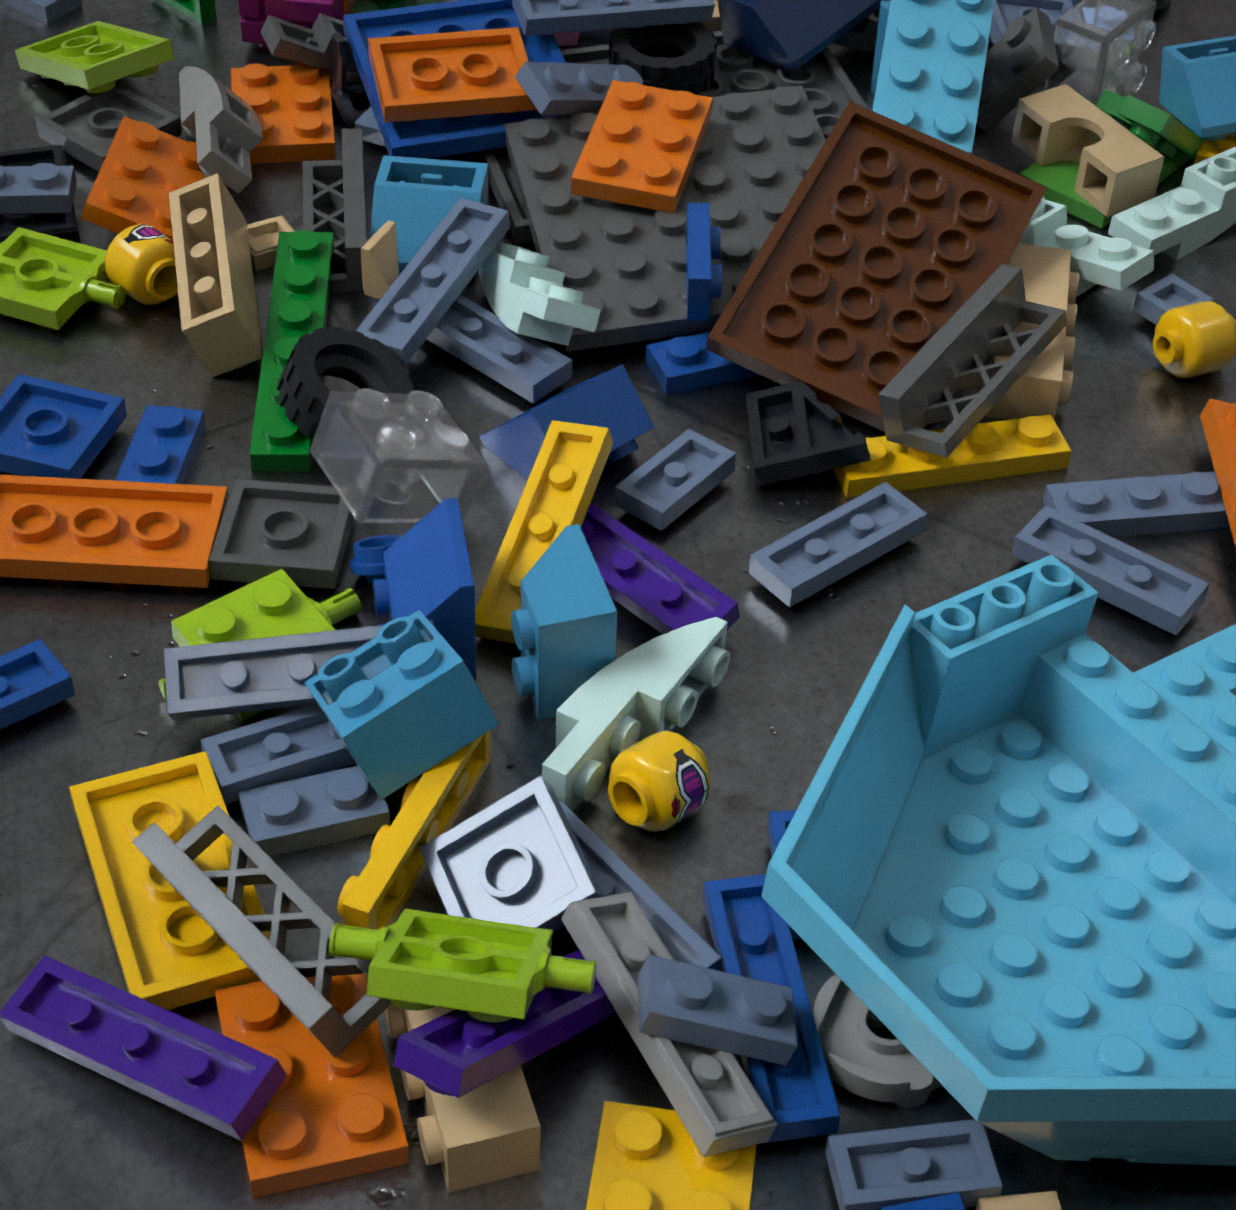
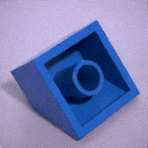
M622 364L555 395L479 437L485 448L528 480L552 420L609 428L614 443L607 459L608 464L639 449L635 438L655 427Z
M458 498L444 499L383 552L385 579L373 580L376 617H389L390 622L399 617H408L420 610L428 620H433L436 630L461 657L472 677L476 680L475 586Z

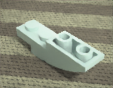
M1236 147L1185 168L1180 187L1113 215L1108 234L1112 237L1128 239L1133 245L1153 250L1154 255L1164 252L1175 260L1192 253L1219 236L1236 223Z
M1045 197L1020 242L1021 244L1071 250L1070 272L1079 273L1077 296L1096 284L1122 291L1154 270L1153 250L1133 245L1130 240L1125 238H1109L1089 232L1086 227L1081 225H1067V206L1045 200Z
M499 242L497 252L492 251L479 268V276L492 310L507 328L520 335L569 346L573 327L591 332L596 331L601 310L582 303L584 292L563 287L565 273L547 267L549 256Z
M713 617L692 623L660 635L628 651L581 685L556 710V749L542 764V777L552 786L556 796L572 812L582 800L590 801L595 797L602 786L606 771L622 751L636 744L639 738L643 740L651 734L666 730L672 731L675 726L681 728L687 724L696 708L698 698L708 686L716 687L728 669L731 655L729 651L725 650L727 621Z

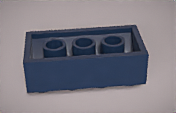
M717 0L724 44L796 71L879 9L881 1H889Z

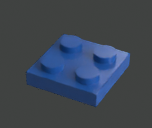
M18 374L0 396V471L20 476L80 479L127 417L125 399Z

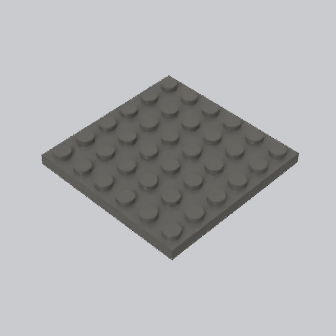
M803 85L793 87L782 86L775 89L747 93H729L724 96L713 97L712 116L674 214L571 194V176L599 112H581L569 116L528 119L523 122L504 124L507 150L537 253L550 257L547 267L565 273L563 287L584 292L582 303L601 310L595 332L573 327L569 346L564 345L565 352L711 331L826 141ZM687 203H709L710 226H720L721 228L720 260H711V264H722L721 298L710 299L709 321H687L685 250Z

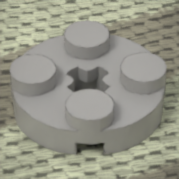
M836 974L826 981L816 997L813 1017L831 1081H835L846 1090L870 1100L893 1102L905 1108L918 1107L925 1103L931 1091L942 1086L939 1081L898 1039H883L870 1031L868 1026L880 1028L883 1023Z

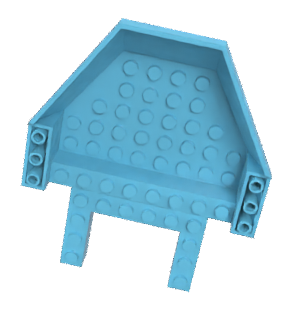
M1052 554L915 613L905 604L768 864L761 896L978 1123L1055 1160L1089 1161L1091 1158H1117L1135 1163L1236 1166V624L1133 673L1086 634L1099 592Z

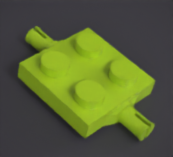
M18 227L5 241L0 243V314L59 330L83 304L92 301L119 309L124 303L126 293L123 286L105 282L108 278L105 271L107 250Z
M280 569L172 620V637L180 647L332 631L335 630L332 625L360 613L362 606L357 594H353L351 588L321 603L315 602L300 590L283 569ZM162 678L158 681V684L166 700V680ZM261 711L234 714L242 722Z
M404 909L395 923L387 927H381L380 930L341 925L336 922L332 928L329 942L330 956L335 957L336 955L372 961L368 971L367 996L389 999L394 1006L405 1010L420 1011L434 1006L465 1010L471 1017L485 1022H504L512 1018L525 1019L534 995L541 990H545L546 987L585 992L591 995L596 975L595 960L586 961L551 955L553 930L412 909Z

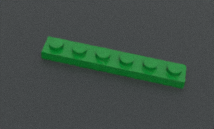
M309 230L279 232L249 453L251 472H311L314 438L304 435L299 431V427L294 422H290L286 417V411L283 406H280L278 401L280 390H277V384L295 343H298L300 337L305 333H313L314 329L322 327L326 329L335 252L333 232H313Z

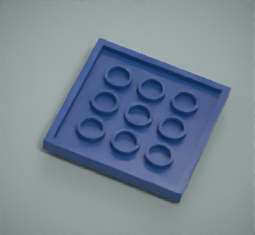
M456 0L343 15L344 34L389 156L427 159L507 147L504 124L523 122L528 119H546L569 115H541L538 110L385 123L369 60L368 38L519 27L529 62L566 63L554 35L525 36L512 6V0Z

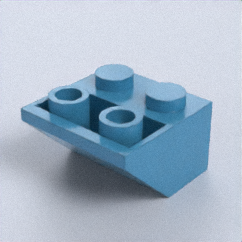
M1236 35L1162 47L1159 103L1197 134L1198 137L1205 140H1221L1226 138L1228 133L1236 132Z
M383 155L374 184L370 238L388 220L396 222L399 274H401L460 198L489 205L488 163Z
M420 610L408 617H399L388 622L379 630L375 638L351 653H344L331 658L322 665L318 674L304 682L381 800L499 725L497 718L464 661Z

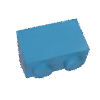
M579 524L566 526L521 580V609L514 610L511 613L515 642L518 649L521 650V657L512 658L513 680L518 695L520 697L529 696L538 721L556 717V710L581 685L602 668L615 661L617 610Z

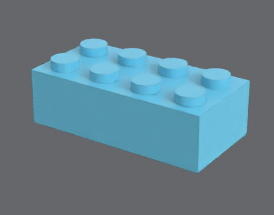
M891 0L872 111L972 154L995 0Z

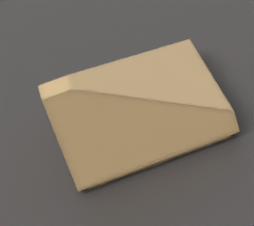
M388 220L361 248L364 295L381 299L399 276L396 222Z

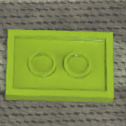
M101 21L90 23L15 50L20 69L39 74L43 79L52 78L62 81L65 86L85 88L88 93H100L111 90L116 86L115 80L126 76L137 78L154 74L159 70V64L175 59L170 39Z

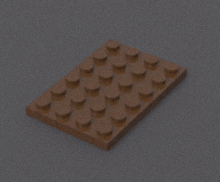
M850 101L709 333L705 350L781 385L803 381L816 393L819 402L829 404L833 409L885 432L879 393L1001 264H1009L1043 201L1047 187Z

